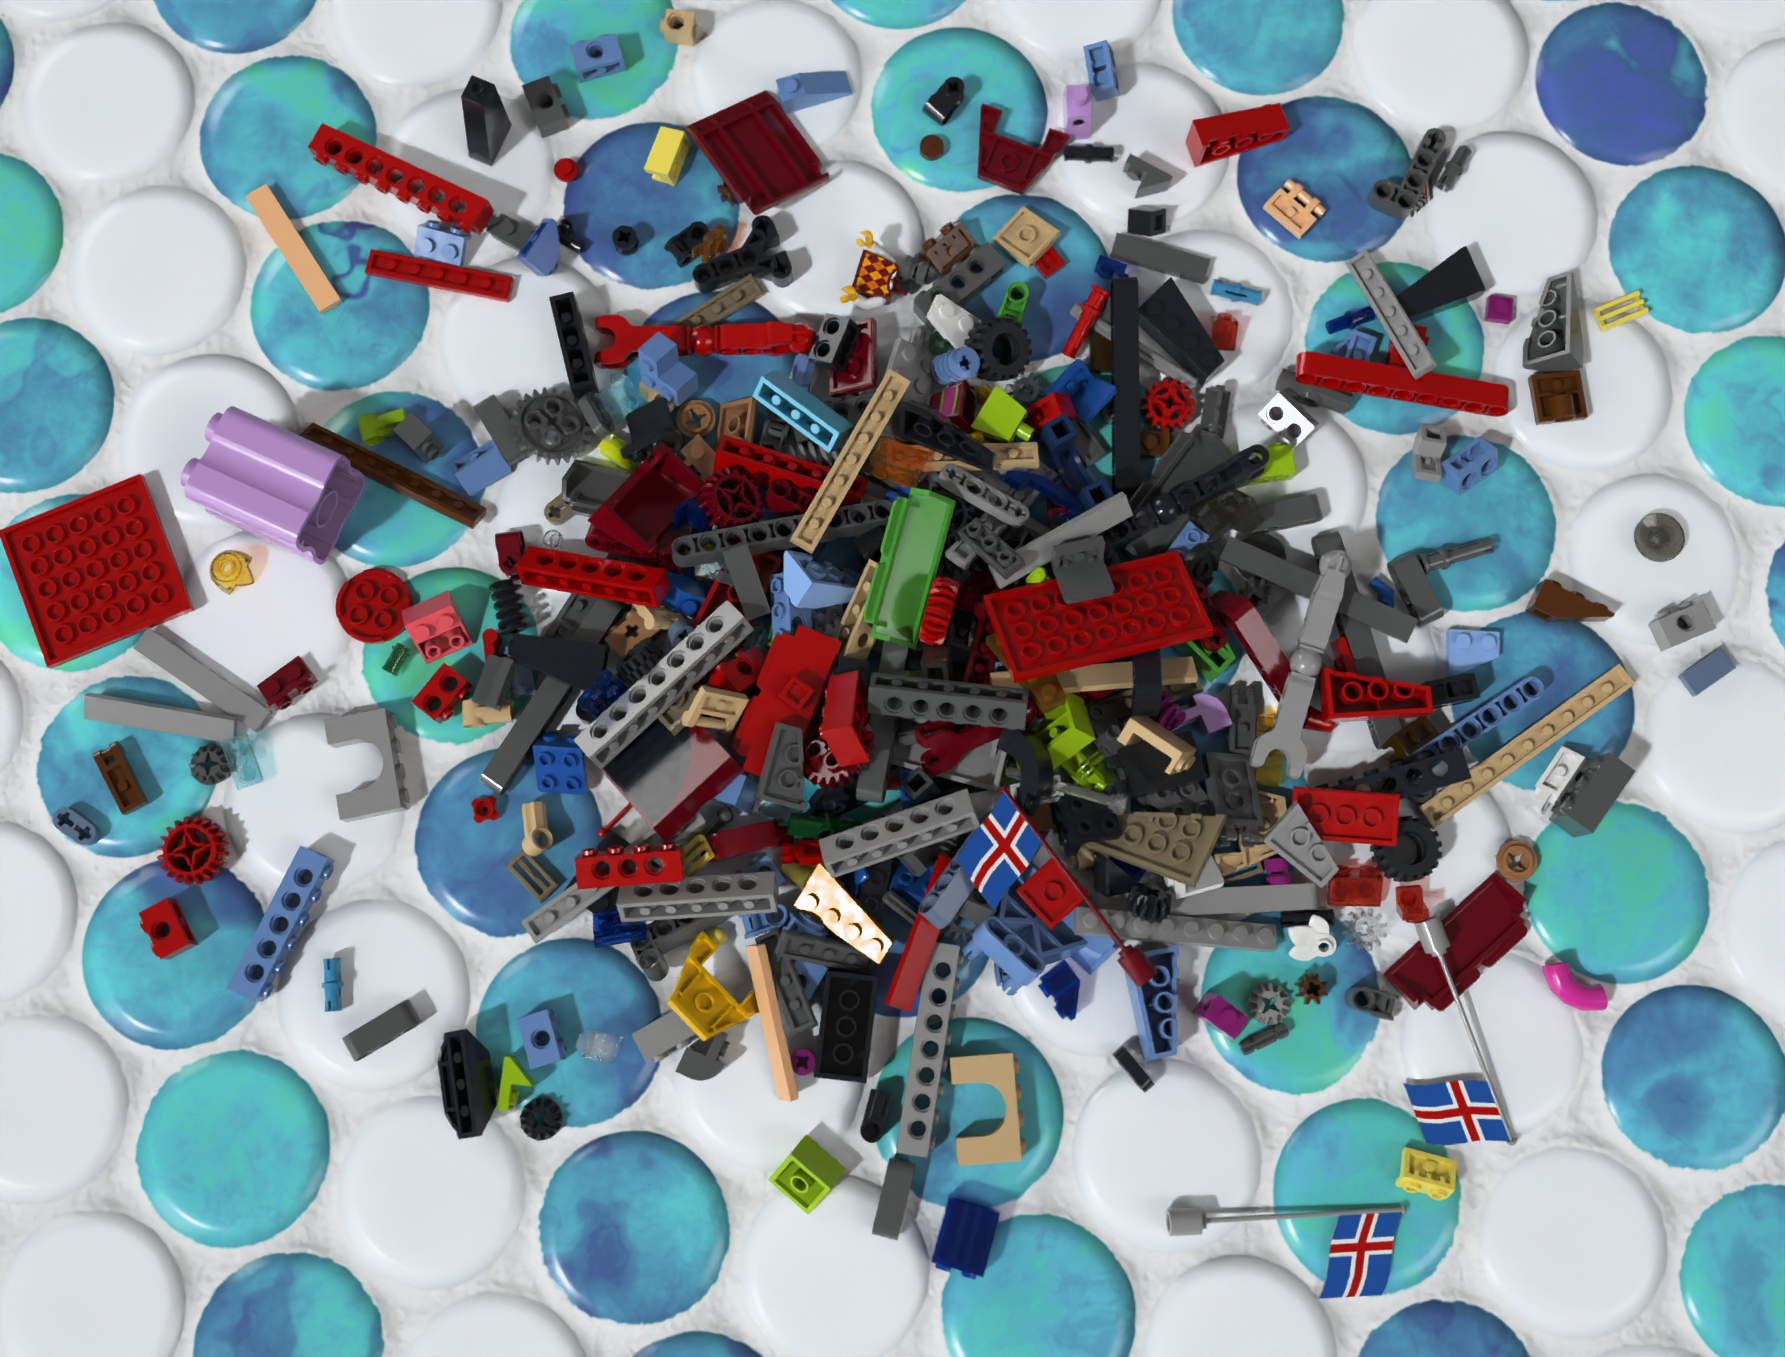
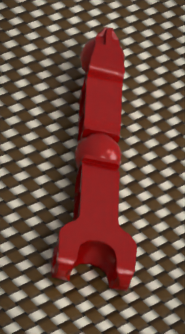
M603 315L596 317L595 328L601 334L615 336L616 340L610 349L595 353L594 364L601 369H623L627 367L633 359L639 357L638 349L658 331L677 344L678 356L693 355V352L701 356L711 355L713 352H716L717 355H769L773 357L793 353L805 354L810 352L817 334L813 327L802 322L790 324L768 321L761 324H725L720 326L714 325V329L702 324L691 329L690 326L679 325L632 326L620 315Z

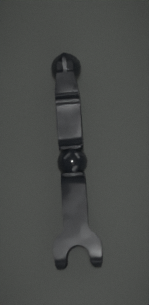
M1260 444L1252 445L1238 452L1223 464L1179 487L1178 491L1172 490L1171 494L1163 493L1157 495L1145 507L1133 510V516L1098 534L1097 537L1103 536L1106 551L1104 552L1103 559L1105 564L1112 560L1113 553L1117 549L1146 535L1151 531L1152 527L1156 529L1159 527V524H1172L1184 512L1192 511L1231 490L1244 487L1259 479L1269 461L1268 450ZM1259 453L1260 455H1262V460L1258 456L1251 454ZM1207 481L1213 482L1216 485V489L1212 491L1207 490L1203 484ZM1189 493L1194 497V500L1192 502H1185L1181 499V495ZM1144 516L1149 520V523L1141 526L1136 522V518ZM1116 528H1123L1127 535L1117 537L1113 531Z

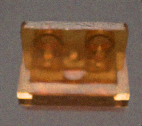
M881 436L870 457L869 473L878 479H886L898 483L902 487L917 488L919 475L928 458V452Z

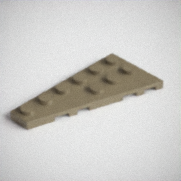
M1115 811L1122 831L1121 837L1116 840L1086 842L1082 846L1195 888L1227 818L1226 815L1221 814L1202 816V814L1175 815L1174 813L1134 812L1132 814ZM1055 825L1052 832L1058 837L1059 833Z

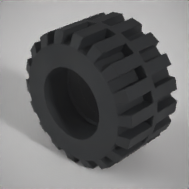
M1012 318L985 319L981 323H976L973 326L974 329L969 330L967 333L969 339H965L964 345L972 348L979 356L980 366L976 374H978L977 377L980 379H986V381L1015 379L1019 377L1018 374L1026 370L1024 365H1029L1030 363L1028 355H1032V349H1029V344H1032L1031 339H1027L1028 332L1026 329H1021L1022 324L1014 322ZM996 337L1000 339L1003 345V356L999 363L994 358L992 352V345Z
M1401 816L1398 818L1397 837L1401 834L1407 835L1414 840L1417 846V857L1412 864L1401 862L1394 852V846H1370V852H1374V857H1371L1372 862H1377L1378 866L1376 869L1379 872L1383 871L1385 873L1384 877L1388 879L1393 878V881L1411 882L1423 879L1424 876H1429L1433 872L1432 869L1437 868L1439 865L1437 859L1442 857V852H1438V848L1442 847V842H1437L1436 837L1439 834L1437 831H1431L1433 826L1429 822L1424 824V819L1419 817L1413 818V816Z

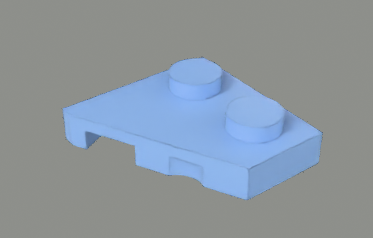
M1448 629L1446 631V678L1456 676L1498 658L1500 632Z

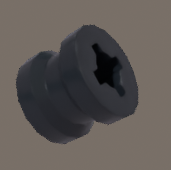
M622 225L614 230L612 240L617 252L624 256L634 254L639 247L635 230L627 225Z

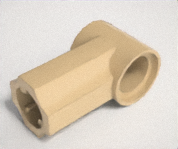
M472 699L462 701L463 727L480 728L485 727L486 724L513 722L514 707L512 700H505L501 712L474 703Z
M533 801L522 805L525 834L522 840V848L529 856H538L552 845L553 835L548 830L545 803ZM534 837L540 841L541 846L536 844Z

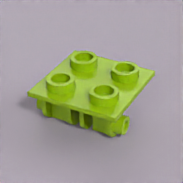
M1089 743L1061 764L1086 793L1100 792L1117 777L1113 770L1105 772L1102 763L1105 760L1092 743Z

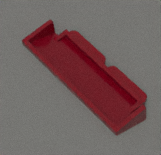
M1496 872L1441 921L1450 946L1446 948L1447 953L1443 954L1459 997L1480 978L1479 967L1482 965L1487 968L1494 966L1527 935L1528 930L1525 926V920L1519 916L1527 908V899ZM1421 941L1416 943L1383 973L1389 983L1414 1010L1425 1003L1431 1010L1444 1011L1455 1001L1438 956L1432 957L1431 953L1425 954Z

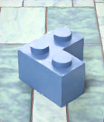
M659 331L638 349L643 384L647 388H652L660 393L666 401H671L679 407L698 390L697 373L679 361L677 344Z

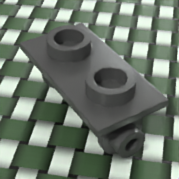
M1216 385L1215 389L1206 388L1200 430L1216 433L1221 439L1224 438L1231 393L1225 390V386Z

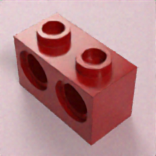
M1053 392L1026 408L1028 417L1024 423L1036 429L1032 438L1039 439L1043 424L1064 413L1067 414L1070 420L1076 418L1077 414L1069 394Z
M443 663L411 702L434 721L441 724L443 721L446 722L451 718L455 711L453 708L459 701L462 702L471 693L470 688L473 685L446 663ZM457 679V687L452 691H448L447 684L449 681ZM435 699H440V708L432 711L431 703Z

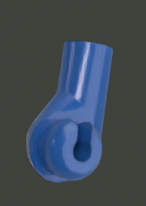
M1375 576L1368 586L1377 593L1378 602L1393 608L1394 591Z

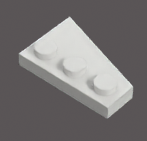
M942 294L936 295L926 316L941 336L947 339L955 349L967 347V345H964L965 339H969L967 333L969 330L974 329L973 326L976 323H981L980 319Z

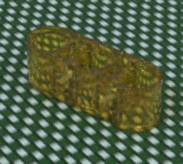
M1256 713L1255 739L1271 729L1275 714ZM1270 751L1264 764L1257 768L1254 767L1257 786L1280 787L1282 780L1281 751Z

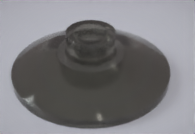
M1653 513L1642 518L1636 525L1634 542L1638 551L1645 558L1654 562H1666L1678 556L1682 551L1685 535L1683 528L1676 519L1664 513ZM1653 536L1659 539L1658 544L1653 541Z

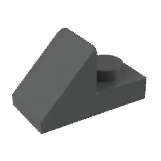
M1131 153L1123 169V172L1130 179L1141 181L1135 198L1167 191L1173 178L1168 173Z

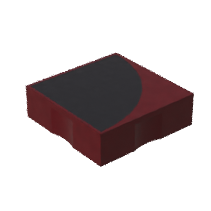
M658 718L606 766L600 769L652 829L666 842L689 822L707 801L717 796L743 771L736 761L703 727L696 725L693 727L685 726L674 736Z

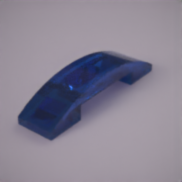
M1006 471L998 478L1019 492L1029 486L1066 508L1062 518L1067 521L1086 512L1085 508L1071 493L1043 476L1025 471Z

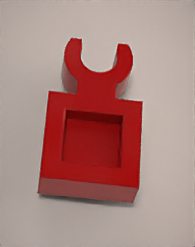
M800 840L799 846L791 843L781 844L782 864H791L799 861V866L818 865L823 861L820 844L816 840Z

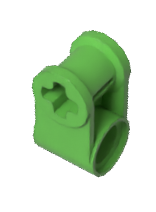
M1013 282L1009 285L997 318H1012L1014 322L1022 324L1029 296L1026 284ZM1019 292L1024 298L1015 300L1011 294Z

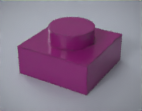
M1489 295L1486 298L1484 321L1509 324L1512 321L1514 298Z

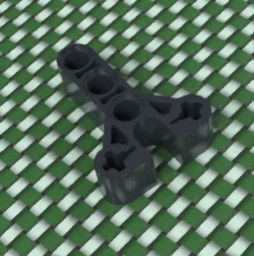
M766 215L757 216L752 221V231L741 248L697 265L693 269V279L697 290L702 293H710L738 282L749 274H752L753 277L772 281L774 285L780 288L789 286L793 281V271L786 251L772 256L763 255L766 250L780 245L779 235L771 218ZM764 228V230L767 232V237L761 229ZM750 257L756 259L750 264L744 262L745 259ZM726 266L733 268L732 271L727 273L721 270ZM778 266L780 270L784 273V275H781V273L778 271ZM703 275L710 276V279L707 281L699 280Z

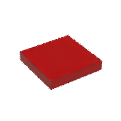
M1052 857L1015 890L1050 929L1055 927L1084 900ZM1074 877V879L1077 881V883L1080 885V887L1084 890V892L1087 894V896H1089L1090 893H1089V892L1080 884V882Z

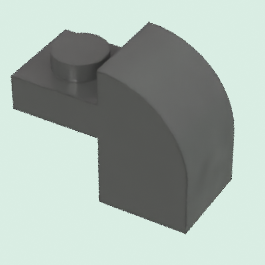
M722 1032L715 1035L707 1054L690 1046L686 1047L675 1072L699 1081L717 1076L727 1065L718 1060L719 1055L724 1057L730 1045V1042L726 1041L729 1035Z

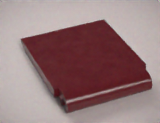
M762 91L686 126L689 134L740 204L745 202L754 215L763 213L829 180L828 172L823 175L821 173L822 163H820V159L776 99L767 91Z

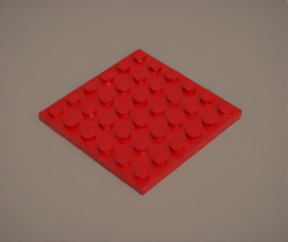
M142 474L135 475L0 530L2 544L48 668L52 669L143 632L148 628L194 611L145 477Z

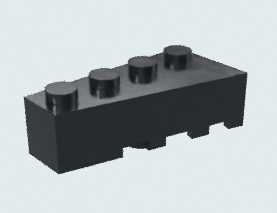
M1172 277L1139 307V326L1187 372L1197 377L1198 383L1204 386L1220 371L1225 362L1224 358Z

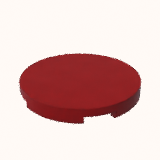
M367 569L352 577L348 582L346 581L341 587L336 599V616L342 628L354 639L367 644H381L396 638L404 631L402 610L413 606V599L407 585L395 574L382 569Z

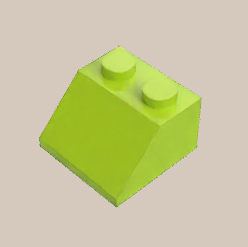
M805 1135L768 1180L809 1215L832 1189L846 1168L809 1136Z

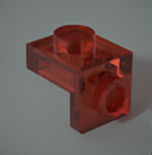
M1219 312L1217 316H1211L1210 338L1218 350L1235 351L1238 320L1232 317L1233 314Z
M1421 885L1397 886L1395 888L1396 912L1403 921L1419 923L1421 919H1429V909L1423 902Z

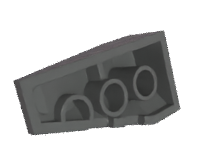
M1571 270L1547 279L1539 301L1541 307L1537 318L1532 320L1531 326L1533 329L1530 337L1525 339L1523 345L1522 366L1524 369L1555 373L1583 368V341L1574 273Z

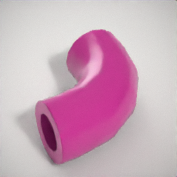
M1569 962L1542 966L1543 974L1550 990L1563 1003L1584 1011H1600L1607 1008V996L1602 985H1584L1579 983L1572 975Z

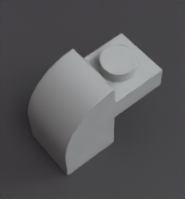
M1421 423L1413 444L1410 460V469H1413L1414 479L1439 483L1442 476L1441 457L1447 445L1446 427Z

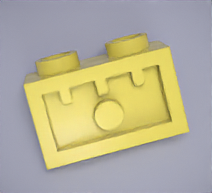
M1405 1147L1402 1150L1400 1176L1395 1180V1186L1403 1188L1406 1192L1427 1194L1435 1200L1447 1199L1455 1191L1457 1161Z

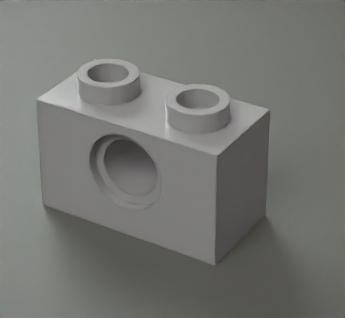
M1691 600L1677 606L1679 611L1671 614L1670 610L1655 615L1656 621L1648 624L1661 652L1716 629L1704 601L1693 604ZM1678 619L1684 623V629L1679 627Z

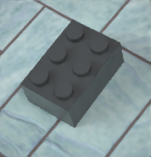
M1610 752L1600 756L1597 755L1591 759L1587 758V761L1580 770V775L1577 779L1574 778L1566 790L1567 793L1564 798L1560 799L1551 808L1553 814L1549 820L1574 838L1592 834L1635 773L1634 769Z

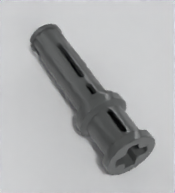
M1488 537L1452 549L1438 548L1436 552L1426 555L1420 553L1416 557L1425 574L1428 575L1430 571L1440 568L1446 570L1451 564L1493 553L1494 549L1491 548H1494V543Z

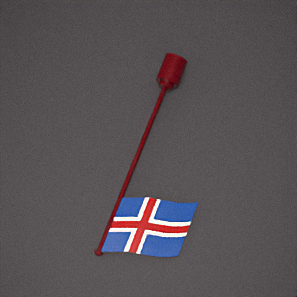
M1006 785L1001 786L999 789L1001 794L989 816L964 844L957 857V863L995 912L1005 892L1027 868L1040 844H1042L1122 949L1118 953L1120 958L1117 962L1136 987L1145 984L1156 975L1157 969L1138 945L1134 947L1131 944L1124 945L1007 790L1009 787Z

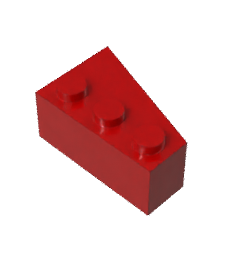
M859 671L829 676L828 688L825 689L826 702L822 708L823 722L819 727L821 738L826 740L840 767L870 762L869 753L864 748V740L869 739L868 730L864 731V718H868V688Z

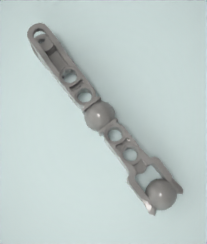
M1343 550L1328 551L1319 561L1320 575L1310 595V601L1296 646L1298 650L1290 658L1291 672L1288 673L1271 729L1254 740L1249 758V764L1252 767L1262 766L1270 751L1279 750L1287 758V776L1297 780L1302 774L1308 752L1300 735L1315 687V677L1322 669L1321 655L1324 654L1338 607L1343 597L1345 579L1349 576L1352 568L1351 560Z

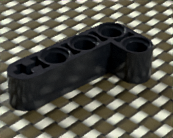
M1160 648L1132 655V716H1159L1162 695Z

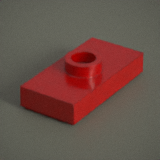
M1343 636L1332 641L1330 646L1335 657L1333 660L1335 670L1357 673L1359 675L1346 638Z

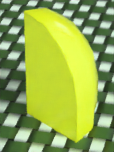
M612 433L610 435L609 441L604 438L597 446L601 455L622 469L632 472L636 470L637 462L623 459L620 449L629 444Z

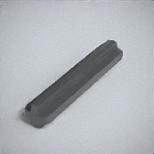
M891 890L886 891L882 901L913 925L918 910ZM940 929L936 942H939L944 936L942 929Z

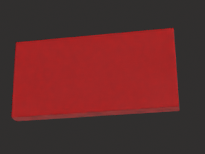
M1293 786L1292 804L1297 800L1322 841L1397 846L1400 793Z

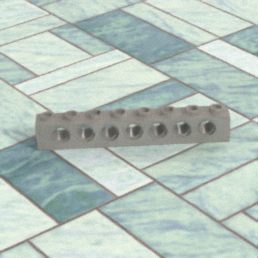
M726 600L650 669L646 675L642 676L641 679L574 739L575 743L595 765L602 769L746 638L754 628Z
M936 942L923 975L896 1153L927 1158L928 1151L933 1152L935 1136H931L932 1125L938 1124L940 1110L935 1109L936 1098H942L944 1083L939 1082L940 1072H946L948 1057L943 1056L945 1045L950 1046L952 1030H947L949 1019L954 1020L956 1004H951L953 993L958 994L960 978L955 977L957 967L962 968L964 953L959 952L960 946ZM944 962L949 965L950 974L947 977L941 978L936 974L935 968L938 963ZM937 988L943 989L946 993V999L941 1004L934 1003L931 998L933 990ZM933 1014L939 1015L942 1019V1025L937 1030H932L927 1025L929 1016ZM927 1041H934L938 1045V1051L933 1056H927L923 1052V1046ZM924 1067H929L934 1072V1077L930 1082H923L919 1078V1072ZM919 1094H926L930 1098L929 1105L924 1109L918 1108L915 1105V1098ZM914 1121L924 1122L926 1129L923 1134L915 1135L911 1132L910 1127Z

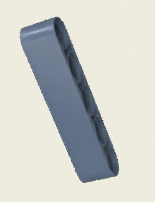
M991 811L984 814V816L980 819V825L989 816ZM977 829L970 833L919 906V913L937 929H942L951 922L975 888V885L956 860L966 841Z

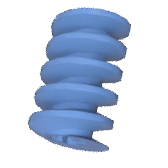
M957 348L934 357L930 366L931 374L934 380L943 385L960 382L973 377L978 372L980 359L972 348Z

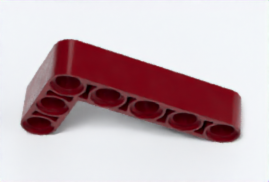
M1221 589L1218 590L1210 598L1222 626L1232 630L1270 691L1279 702L1288 673L1291 672L1289 660L1248 599Z

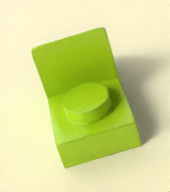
M515 1056L504 1057L497 1110L510 1111L513 1110V1105H517L519 1090L516 1089V1085H537Z

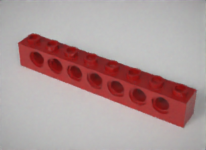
M322 123L308 145V149L314 155L313 159L323 166L329 164L337 172L345 176L347 174L353 175L358 182L364 185L370 183L383 194L391 193L404 204L409 202L415 204L420 211L426 214L432 212L443 222L448 224L453 222L467 233L472 231L481 235L494 212L487 199ZM466 207L462 212H458L461 208Z

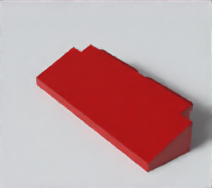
M798 625L794 636L783 632V635L779 634L774 637L757 680V686L761 691L759 696L750 698L733 741V748L737 751L736 753L747 757L742 770L759 777L761 776L775 722L802 729L804 743L841 648V641L802 625ZM792 675L814 690L799 712L777 697Z

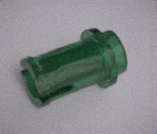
M398 642L395 646L392 645L393 651L382 667L383 670L397 676L406 657H410L409 652L411 650Z

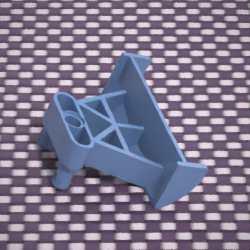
M1031 861L1005 892L994 916L987 917L972 934V940L963 948L965 956L972 951L968 956V959L971 960L976 959L983 951L1010 976L1002 983L1004 992L1011 987L1006 993L1010 996L1015 995L1022 986L1031 984L1044 971L1045 965L1071 957L1091 975L1119 947L1113 938L1074 935V909L1055 927L1050 929L1015 891L1039 869Z

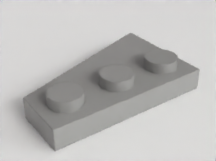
M1297 800L1262 837L1264 843L1321 888L1339 870Z

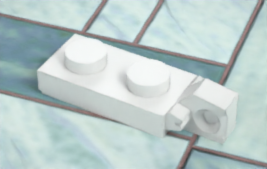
M1561 746L1535 785L1536 789L1533 794L1537 797L1532 803L1534 811L1543 815L1550 803L1556 805L1587 761L1586 756Z

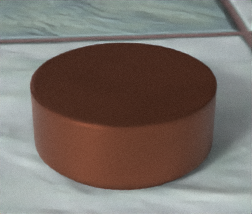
M927 135L921 140L920 154L924 159L935 161L942 156L944 144L940 137Z

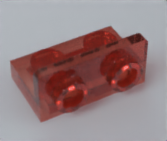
M1337 865L1339 870L1328 881L1327 904L1329 906L1380 907L1383 877L1378 869L1369 865H1362L1360 868Z

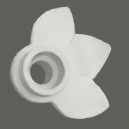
M1313 914L1309 920V925L1288 927L1289 937L1294 943V946L1288 952L1292 958L1300 961H1309L1316 956L1327 957L1335 952L1337 947L1336 939L1329 933V924L1324 918ZM1321 943L1328 944V946L1325 948L1319 947Z

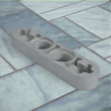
M953 464L945 465L938 475V482L943 488L1011 527L1020 528L1029 518V510L1024 504ZM967 486H972L976 488L978 493L974 494L970 492ZM989 499L997 500L1000 506H994Z

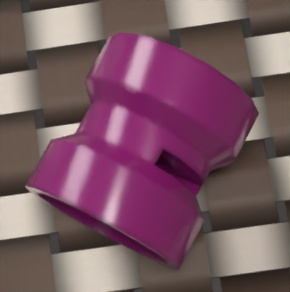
M1286 859L1264 860V868L1268 874L1265 878L1266 885L1292 884V876L1288 873L1290 863ZM1285 872V874L1271 875V873Z

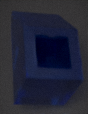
M1064 959L1038 978L1041 982L1038 988L1046 998L1052 997L1056 1003L1053 1008L1062 1020L1067 1017L1069 1021H1072L1076 1018L1080 979Z

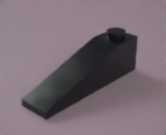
M914 400L901 403L900 438L989 473L993 471L995 453L937 409Z

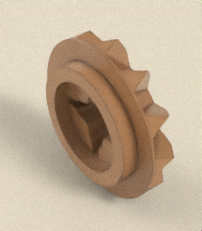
M701 400L686 402L679 408L676 415L678 429L681 430L684 436L695 438L699 434L700 437L705 438L707 434L713 431L716 423L713 408ZM691 412H694L697 417H703L700 420V428L695 423H689L693 420Z
M1509 841L1500 846L1498 853L1495 855V867L1498 868L1501 876L1510 881L1520 882L1527 880L1536 871L1537 856L1531 846L1525 842ZM1509 855H1511L1512 857H1517L1518 855H1521L1520 860L1518 861L1521 867L1514 866L1509 868L1511 866L1510 864L1512 863V860Z

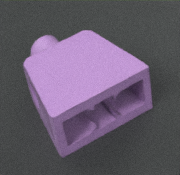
M1066 85L1062 95L1064 133L1070 135L1069 140L1088 139L1092 118L1090 85ZM1080 119V125L1073 124L1075 120Z

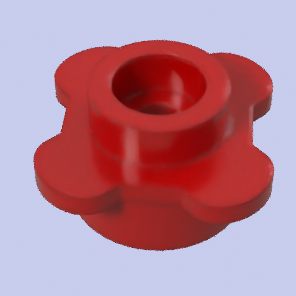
M488 796L487 799L476 798L472 801L471 806L475 814L473 817L475 822L482 823L484 820L490 819L495 821L498 819L499 813L496 811L495 806L497 799L494 796ZM484 807H487L486 812L483 811Z

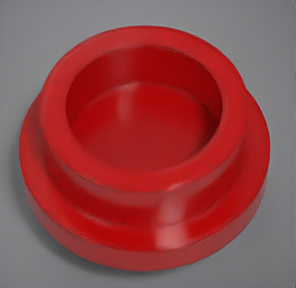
M562 158L555 163L554 174L562 182H571L578 175V166L574 160Z

